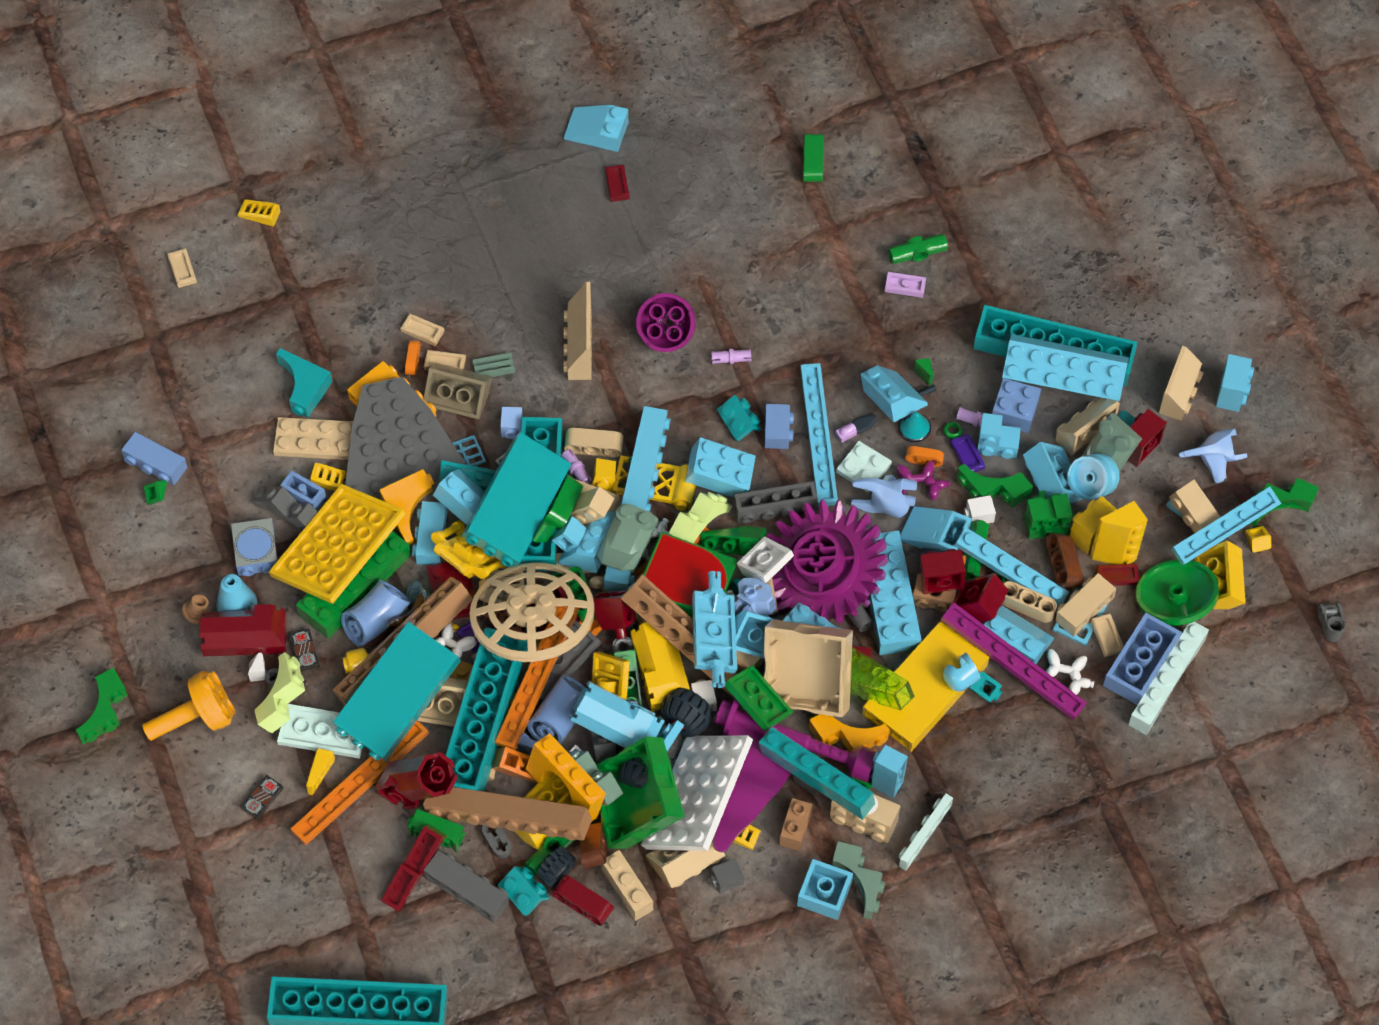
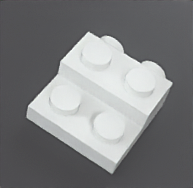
M764 536L737 565L742 575L748 578L757 577L767 583L794 554L792 550Z

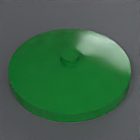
M1178 559L1170 560L1152 567L1141 577L1136 588V598L1139 609L1143 614L1148 613L1171 626L1185 625L1203 618L1214 608L1219 598V586L1216 576L1207 566L1192 560L1182 566Z

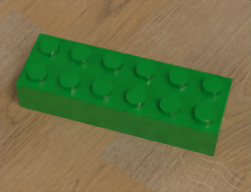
M392 531L333 604L307 593L296 604L298 616L329 639L342 626V613L363 599L379 579L386 581L411 556L409 544Z

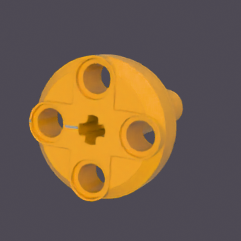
M202 670L194 674L193 677L188 679L191 700L143 724L144 732L149 740L152 741L200 716L213 731L231 724L235 709L214 671L207 672Z

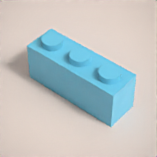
M422 501V507L417 511V521H420L419 527H415L417 545L413 544L412 556L416 557L417 564L434 565L442 562V557L433 552L436 544L431 540L432 533L446 529L448 511L447 507L441 502Z
M887 745L884 746L882 751L878 750L873 758V772L870 776L872 778V787L894 798L904 782L908 756Z

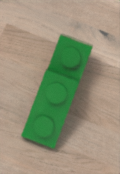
M965 464L958 467L956 479L958 483L968 490L972 499L990 495L991 498H994L1000 494L1001 499L1013 508L1032 494L1033 485L1021 472L1006 478H989L975 473Z
M1297 478L1294 484L1290 483L1287 491L1267 483L1264 490L1271 487L1281 504L1251 522L1250 525L1256 527L1257 523L1265 515L1279 509L1292 508L1309 512L1320 487L1300 478Z
M114 668L95 677L99 689L96 709L92 716L76 729L82 744L93 742L98 736L112 732L120 725L111 704L122 701L128 695Z

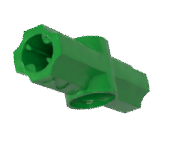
M943 234L927 238L915 236L909 239L907 243L888 248L890 262L897 264L912 259L915 262L923 261L931 254L947 251V239Z
M983 520L973 521L970 530L987 539L989 524ZM964 552V556H966L964 565L966 571L965 580L979 577L981 562Z
M557 836L546 838L544 845L525 863V866L531 870L534 876L538 877L537 873L539 868H541V864L545 862V859L552 852L554 853L549 848L557 846L567 849L575 840Z

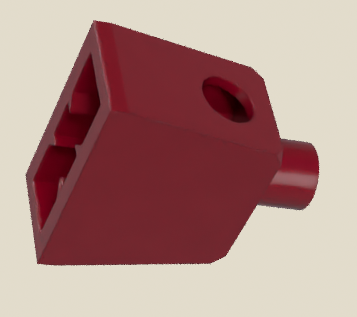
M627 590L600 592L593 597L594 613L600 627L603 630L614 629L616 639L626 638L628 636L626 627L636 620L635 611L621 599Z

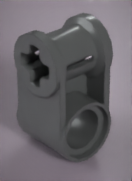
M1340 601L1327 605L1319 603L1317 611L1324 637L1330 642H1337L1341 639L1346 627Z

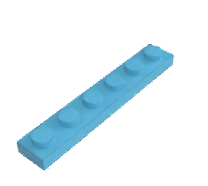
M1268 487L1171 549L1183 566L1280 505L1281 502L1271 487Z
M966 527L954 545L1011 582L1054 599L1057 604L1056 610L1065 601L1069 593L1064 588Z

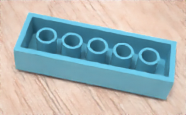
M1012 334L1009 340L1002 378L1120 401L1129 357Z
M884 532L880 534L877 540L883 538L887 545L886 549L879 553L886 554L888 557V564L880 567V569L885 571L886 577L884 580L876 582L880 588L879 593L868 596L871 602L869 606L872 620L874 621L873 627L879 655L914 651L921 643L900 532Z

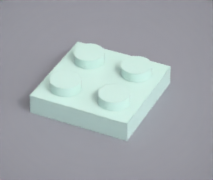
M858 441L838 466L836 473L852 483L854 480L862 478L881 479L892 465V461Z

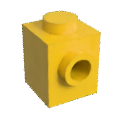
M596 458L592 475L593 486L601 487L609 492L612 491L615 481L616 461Z

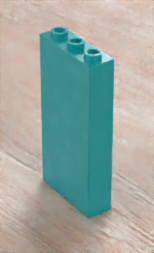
M520 432L513 438L461 537L465 538L466 542L470 545L483 549L485 554L496 557L503 565L507 567L517 566L529 547L571 463Z
M408 621L333 721V724L337 727L335 731L343 737L348 735L353 738L352 743L360 749L363 747L367 748L370 751L369 755L375 760L379 761L382 759L386 762L461 662L460 658Z

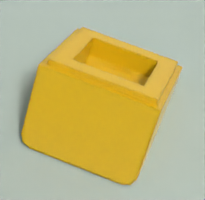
M1264 526L1244 531L1252 552L1271 548V535Z

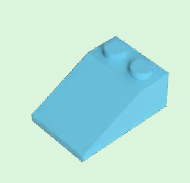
M613 105L574 107L564 139L618 152L629 122L628 109Z

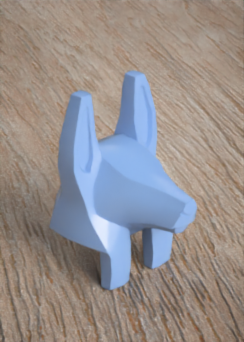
M1234 428L1213 433L1200 447L1180 452L1179 458L1201 456L1216 484L1226 479L1227 462L1247 458V453L1234 455L1231 436L1237 435Z
M886 475L883 480L878 478H862L853 481L854 487L867 489L872 492L870 500L852 499L851 505H855L858 509L871 513H885L889 516L900 518L908 512L910 506H915L916 497L903 495L902 490H916L917 481L908 479L896 480L894 475Z

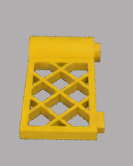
M621 455L612 493H616L623 498L625 488L618 487V484L628 478L629 472L626 473L623 469V463H629L628 458L630 457ZM657 464L656 469H659L658 477L663 483L655 487L654 497L649 500L670 503L680 511L691 508L696 485L685 482L688 465ZM666 470L674 472L673 477L665 480L661 474ZM666 486L670 492L669 497L660 495L657 490Z

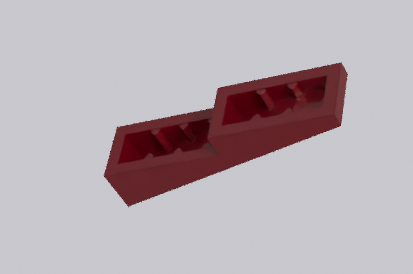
M430 825L423 827L408 857L400 865L381 900L398 912L402 910L423 876V870L435 856L447 835Z

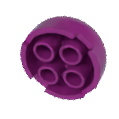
M661 293L649 298L640 307L636 319L637 331L648 347L659 352H672L683 348L694 336L697 324L696 314L691 304L683 297L673 293ZM669 318L674 321L672 326L667 323Z

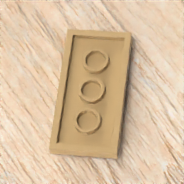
M278 417L273 450L274 456L348 460L353 421Z

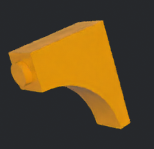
M424 469L380 489V496L384 502L404 510L405 516L396 525V528L401 538L409 546L414 544L410 531L412 513L417 504L425 496L433 492L432 485H434V481L430 474L426 475Z

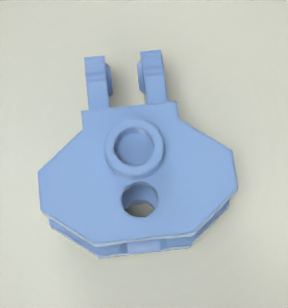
M757 577L743 578L738 583L739 594L737 595L738 600L735 602V616L745 610L761 615H771L776 610L771 586Z

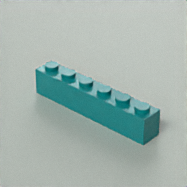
M771 727L759 741L761 753L860 819L863 820L875 805L873 792L775 728Z

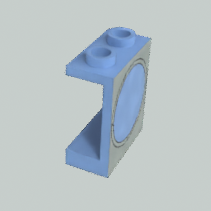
M272 518L231 524L238 575L251 576L255 573H269L270 569L277 562Z

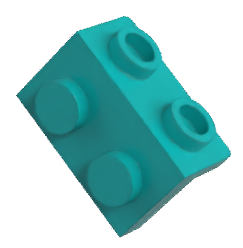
M734 395L721 405L717 411L735 440L740 441L753 430L759 432L761 427L758 424L760 423L759 418L749 409L751 407L749 402L745 398Z
M514 867L498 884L499 887L508 893L510 900L524 916H528L541 901H547L550 898L546 893V888L533 878V873L527 867Z

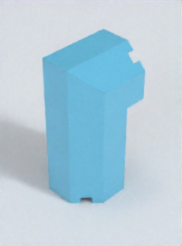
M591 681L587 682L589 688H583L573 707V710L576 711L575 716L571 714L569 717L571 721L624 748L645 736L657 737L665 721L660 716L659 718L655 717V713L636 703L631 705L630 701Z

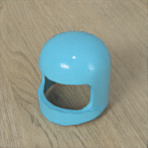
M966 652L958 657L959 669L948 664L943 671L946 684L950 689L957 692L966 690L980 680L979 671Z

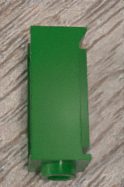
M419 809L416 810L415 815L410 816L407 823L410 836L414 833L416 837H419L423 827L430 825L447 835L441 846L449 849L452 847L455 852H458L465 836L463 825Z

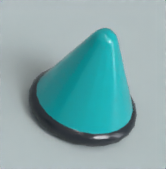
M914 412L901 418L898 424V431L906 441L913 443L921 442L929 436L931 423L924 415Z

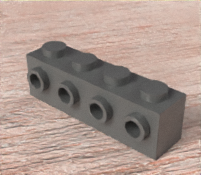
M814 481L734 494V508L738 523H751L754 520L760 519L770 520L778 516L788 517L791 510L795 513H805V503H808L813 510H817L818 497Z

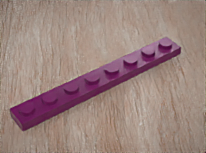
M953 603L941 618L942 622L1073 721L1087 702L957 604Z

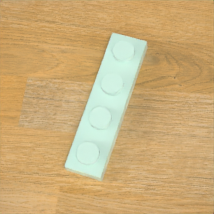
M945 794L942 799H937L932 808L934 809L933 813L925 816L921 823L923 827L919 832L916 830L910 839L912 843L908 848L904 847L898 856L900 858V868L905 871L909 868L952 806L953 797Z

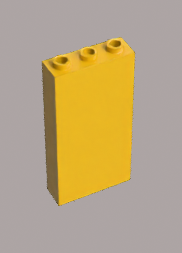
M940 621L863 706L862 715L876 726L885 723L889 728V736L912 752L966 691L957 692L948 687L943 677L945 667L951 664L959 669L958 657L966 652L980 674L988 666L989 656Z

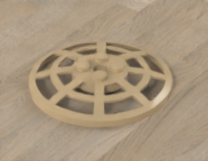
M526 563L509 567L496 573L479 588L471 603L470 621L475 637L488 651L508 660L536 662L557 657L575 647L591 628L595 609L590 589L578 575L554 564ZM535 569L551 570L565 575L557 578L550 574L535 572ZM527 570V573L513 576L504 582L499 580L511 573ZM535 577L545 578L553 582L547 586L535 584ZM527 578V585L518 588L509 585L517 580ZM574 579L584 589L587 601L574 599V595L566 582ZM490 585L497 587L490 596L488 605L476 609L477 601ZM561 586L566 592L568 599L555 598L552 591ZM502 590L510 594L506 602L495 603L498 594ZM528 604H536L535 607H526ZM568 606L564 617L561 620L555 616L556 607ZM575 607L587 609L585 619L580 628L574 633L566 624L570 621ZM507 609L509 618L501 624L496 618L494 611ZM488 613L491 623L497 629L490 639L480 629L476 616ZM548 621L554 625L547 630L536 632V627ZM515 623L516 625L527 627V633L516 632L509 628ZM558 631L568 638L554 647L536 651L537 639L549 637ZM503 635L514 639L527 640L528 651L510 650L496 643Z

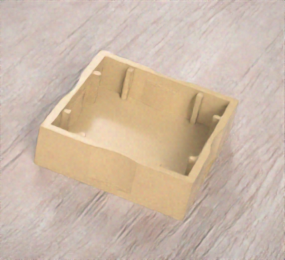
M772 620L765 626L764 657L766 668L764 679L792 710L800 709L815 714L843 717L850 709L853 630Z

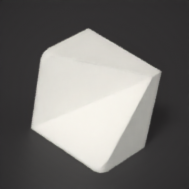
M258 653L249 663L248 675L250 682L265 680L266 670L262 653Z

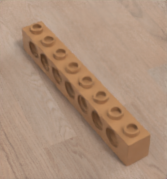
M642 574L627 589L621 599L694 663L693 619ZM737 659V671L735 673L724 672L725 683L730 678L747 669L740 660ZM702 670L712 679L711 670ZM725 686L722 687L723 690H725L732 698L735 699V697L728 691V689Z

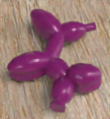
M933 461L927 462L924 466L923 474L912 475L904 465H897L896 471L901 479L924 482L929 487L928 496L931 500L937 499L939 490L945 489L946 486L950 487L949 480L935 481L932 477L934 471ZM902 490V494L905 495L908 490Z

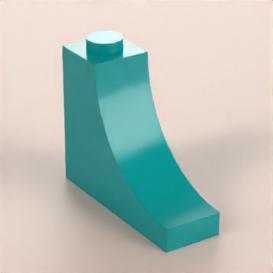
M280 348L276 353L277 362L292 375L295 381L294 391L289 399L291 410L298 416L302 415L308 418L332 384L331 372Z

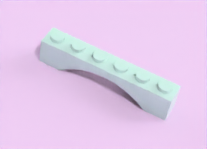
M1196 622L1187 625L1132 713L1129 726L1145 735L1148 734L1180 677L1206 640L1209 629Z

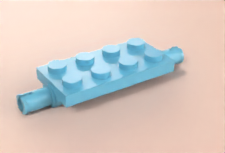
M710 571L708 573L709 588L703 592L694 591L692 594L694 669L711 670L712 687L716 688L717 683L718 688H722L725 686L724 672L735 673L737 671L734 596L726 595L723 588H721V572L717 571V576H715V571Z

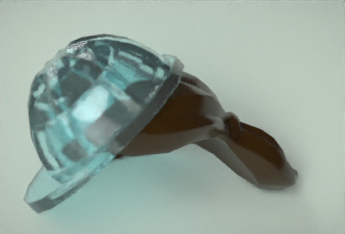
M411 581L409 583L407 597L411 602L401 616L393 617L388 621V628L390 626L399 627L431 596V593L424 590L419 581Z

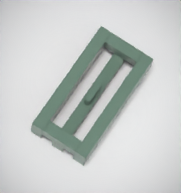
M511 353L473 359L475 373L491 377L515 373ZM507 365H509V367H504V368H499V369H497L498 367H502V366H507Z

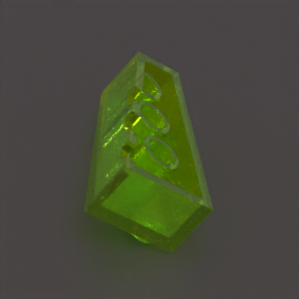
M852 647L850 696L852 694L858 695L864 700H875L878 704L902 710L915 697L909 681Z

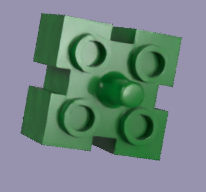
M1043 490L1038 492L1039 496L1027 500L1024 522L1028 539L1043 538L1051 533L1068 534L1069 523H1071L1073 514L1067 494L1056 493L1051 495L1050 499H1047L1046 491Z

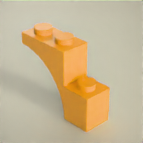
M819 714L809 720V729L816 740L833 745L840 738L849 752L862 745L869 748L875 745L880 746L888 740L889 728L885 723L877 727L864 729L847 726L829 715Z

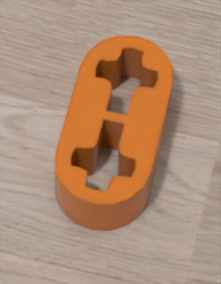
M410 340L405 365L406 375H416L421 348L420 341Z
M910 446L907 448L905 458L908 462L919 465H926L927 462L933 461L934 467H940L943 465L944 453L935 449Z

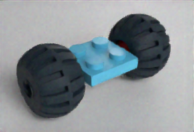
M677 688L666 695L662 701L660 715L665 720L666 726L664 728L661 727L657 737L664 739L666 750L668 751L678 734L695 737L701 734L710 723L711 708L709 704L692 690ZM640 757L636 760L632 758L621 763L618 770V782L631 788H643L644 784L648 781V769L646 764H641L642 759Z

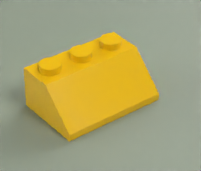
M1225 541L1213 546L1195 558L1196 562L1207 566L1217 578L1219 598L1213 609H1231L1245 604L1243 558L1240 547Z

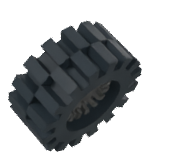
M559 847L541 864L537 875L549 887H554L563 875L569 874L570 869L573 868V864L576 862V858L564 847Z

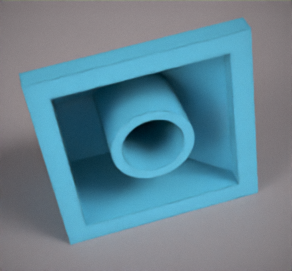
M747 610L736 615V650L764 658L765 626L772 620L777 619Z

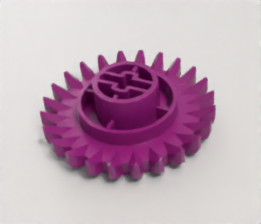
M820 500L819 514H816L811 506L805 503L804 511L806 518L801 519L797 513L791 510L789 515L793 526L790 528L778 520L776 524L783 536L779 538L772 534L766 535L767 538L792 550L794 554L772 577L776 602H779L777 604L778 612L781 614L787 613L790 610L792 611L798 603L808 606L819 616L826 618L828 622L830 619H834L837 624H840L844 621V615L848 613L852 617L857 616V607L860 605L868 607L871 604L868 599L870 594L875 595L879 593L880 588L876 582L882 581L886 577L885 571L880 569V567L888 564L887 555L879 553L883 552L887 545L883 538L877 540L881 530L877 524L870 528L872 521L867 513L858 521L859 511L855 505L851 506L846 516L845 508L840 500L836 501L833 513H831L829 506L824 500Z

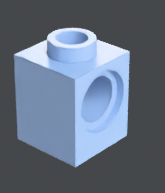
M502 407L501 437L513 439L521 432L522 407Z

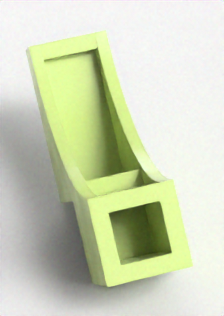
M700 492L691 510L688 513H679L669 534L694 543L707 524L718 515L729 513L732 505L727 503L728 499L720 494Z
M285 652L278 657L279 670L272 690L266 699L255 709L258 725L270 733H273L290 720L287 704L305 691L304 678L300 671V662L297 658L291 657Z

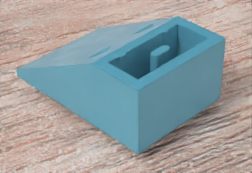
M914 506L900 535L901 541L920 549L923 547L941 551L948 549L960 550L954 545L965 527L970 529L972 518L954 511Z

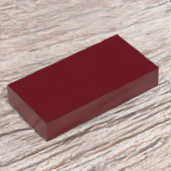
M624 165L605 167L610 201L630 200Z
M1137 564L1096 566V573L1100 574L1113 586L1137 585L1139 582Z

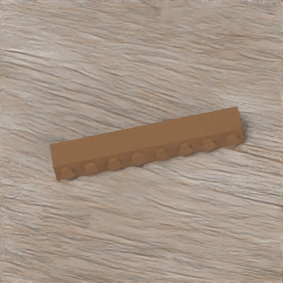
M453 577L445 581L333 689V692L344 706L408 621L431 638H434L447 624L452 622L457 614L468 606L473 598L463 584Z
M455 787L452 788L450 794L427 798L423 803L427 813L452 822L460 821L471 825L479 824L491 828H505L510 831L518 830L530 834H544L549 837H564L569 840L584 841L592 821L587 807Z

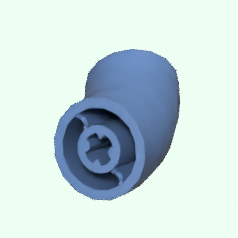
M379 579L363 599L342 613L341 623L347 637L355 645L362 647L388 628V621L393 617L400 616L411 601L396 587Z
M563 674L527 724L529 732L537 741L550 733L561 745L576 724L569 717L571 714L575 716L576 711L573 710V707L584 686L568 675Z

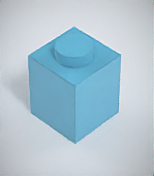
M571 516L562 529H557L552 541L567 553L579 546L587 528Z

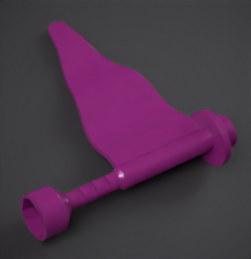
M736 699L733 703L723 700L715 723L724 726V736L748 735L753 741L715 832L713 848L721 853L726 852L733 841L754 821L767 803L783 787L790 775L789 771L761 753L759 741L768 731L764 732L749 713L741 711V704ZM780 724L773 727L805 749L846 764L852 778L868 782L874 764L873 758L877 750L862 745L849 752L815 740L808 734Z

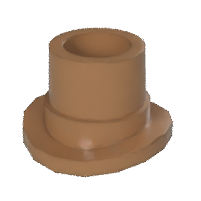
M194 595L191 601L183 604L182 614L189 622L200 625L202 612H210L208 599L203 595Z

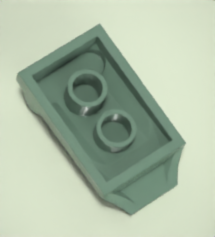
M1111 413L1106 420L1100 423L1098 432L1081 457L1094 453H1103L1110 456L1116 462L1120 471L1142 438L1115 413Z
M630 504L620 505L616 510V515L596 558L600 560L601 564L622 572L625 570L635 572L658 524V518L651 512Z

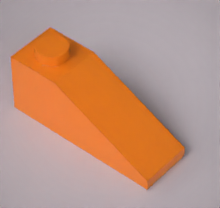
M508 747L497 749L492 765L493 770L538 783L526 770L530 758L529 755Z

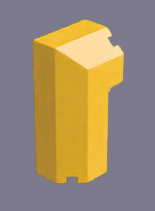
M646 622L639 625L640 630L635 632V629L631 631V641L635 650L641 678L645 680L643 688L648 706L651 711L660 710L663 699L671 691L677 688L690 690L679 650Z

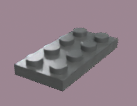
M574 620L571 630L575 633L581 624ZM588 631L586 636L575 647L558 656L539 699L541 701L545 699L563 674L571 677L601 644L597 637ZM527 662L522 667L518 679L520 683H522L531 662Z

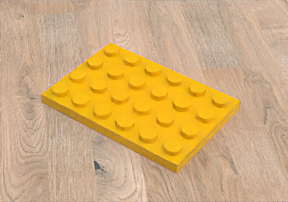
M341 484L270 569L269 574L279 581L333 604L405 516L404 510Z

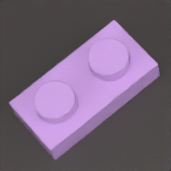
M888 272L885 292L923 298L926 277Z

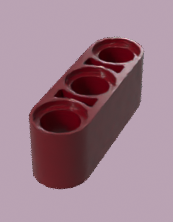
M563 875L551 892L557 900L598 926H602L614 910V906L609 901L568 875Z

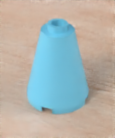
M229 574L222 579L216 602L218 612L244 611L246 609L249 612L251 611V606L258 605L256 595L239 576Z

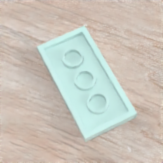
M287 704L290 720L281 726L277 740L278 745L317 751L319 748L332 751L336 755L360 759L362 749L352 743L353 738L348 735L343 737L335 731L337 727L333 724V721L339 712Z

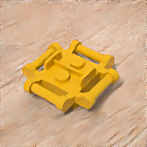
M456 521L450 527L431 534V540L436 544L433 552L441 556L468 578L476 575L480 579H485L490 576V573L507 567L496 557L485 554L483 549L470 545L466 542L465 538L461 537L465 530L462 521ZM454 533L458 535L448 541L445 539Z

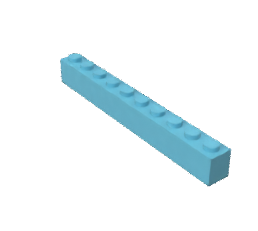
M644 406L622 504H630L646 511H651V504L648 503L650 498L653 499L655 487H652L653 481L657 482L659 470L656 468L657 464L662 462L663 452H660L661 447H665L667 435H664V432L669 430L671 418H667L668 410ZM607 566L604 577V590H627L634 583L635 575H632L633 572L628 570L622 572Z

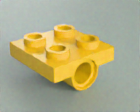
M594 652L592 682L627 700L630 661L603 652Z

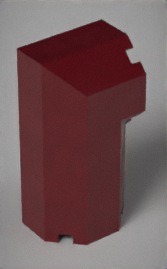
M261 604L251 606V611L249 612L248 609L244 611L202 612L200 617V638L205 643L201 644L203 657L286 653L287 615L285 609L281 608V611L276 610L275 605Z
M441 752L396 759L388 763L376 788L379 789V795L390 803L398 805L400 802L404 804L402 808L415 809L421 799L450 794L457 780L456 773H453L454 762Z

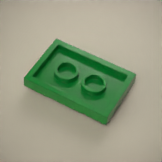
M753 665L730 678L725 683L728 691L764 732L793 713V710Z

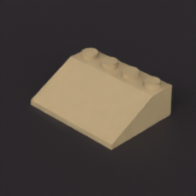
M586 282L568 302V310H564V322H568V327H564V339H568V344H564V356H568L567 361H564V372H568V380H592L590 282Z

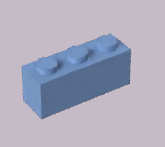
M137 432L131 436L122 448L124 461L131 466L136 465L144 473L152 474L160 481L167 480V483L173 486L188 468L184 457Z

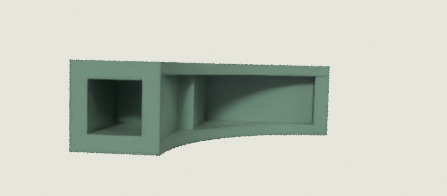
M575 750L568 752L606 793L602 805H609L623 794L612 773L599 771L588 751Z
M838 841L832 866L853 873L852 880L860 889L864 900L863 918L872 920L873 913H878L880 901L877 900L878 893L883 894L885 881H882L883 873L863 868L865 856L862 855L863 847Z

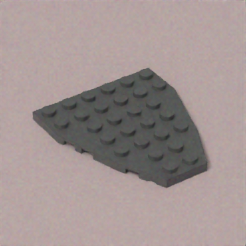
M403 377L363 385L352 425L345 485L382 500L380 489L424 469L426 475L430 474L434 481V485H432L433 492L425 496L417 504L413 512L421 509L422 501L440 502L433 494L440 483L438 478L441 461L464 464L463 458L427 404Z

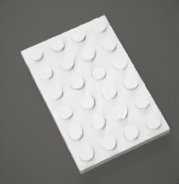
M748 735L686 736L672 770L685 817L644 839L641 846L649 850L708 851L753 739Z

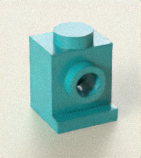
M983 671L980 673V680L969 689L989 704L992 700L996 702L1003 693L1000 690L1002 685ZM986 685L990 686L991 692L985 693L983 687Z

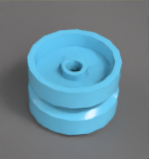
M1094 453L1076 459L1070 465L1068 471L1070 489L1076 496L1084 500H1093L1111 494L1117 488L1120 480L1116 462L1110 456L1103 453Z

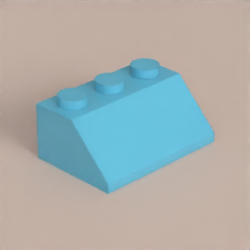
M877 365L861 373L863 391L893 422L928 405L896 371Z
M1039 442L1023 454L1026 461L1025 465L1033 476L1034 484L1038 487L1039 491H1046L1047 499H1050L1051 495L1059 493L1067 494L1070 503L1082 500V498L1073 493L1068 484V471L1071 463L1063 447Z
M458 469L452 471L438 484L433 496L467 525L485 491Z
M607 511L604 518L583 525L587 530L579 546L567 553L564 551L559 564L569 567L577 566L582 570L597 574L601 563L596 556L616 513Z
M1004 606L998 609L997 616L993 620H987L984 624L1035 664L1038 663L1054 640V637Z

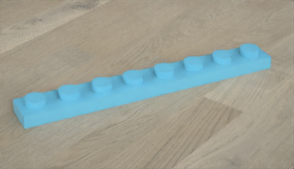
M820 363L801 365V377L814 482L818 497L817 506H820V500H824L828 506H833L838 498Z

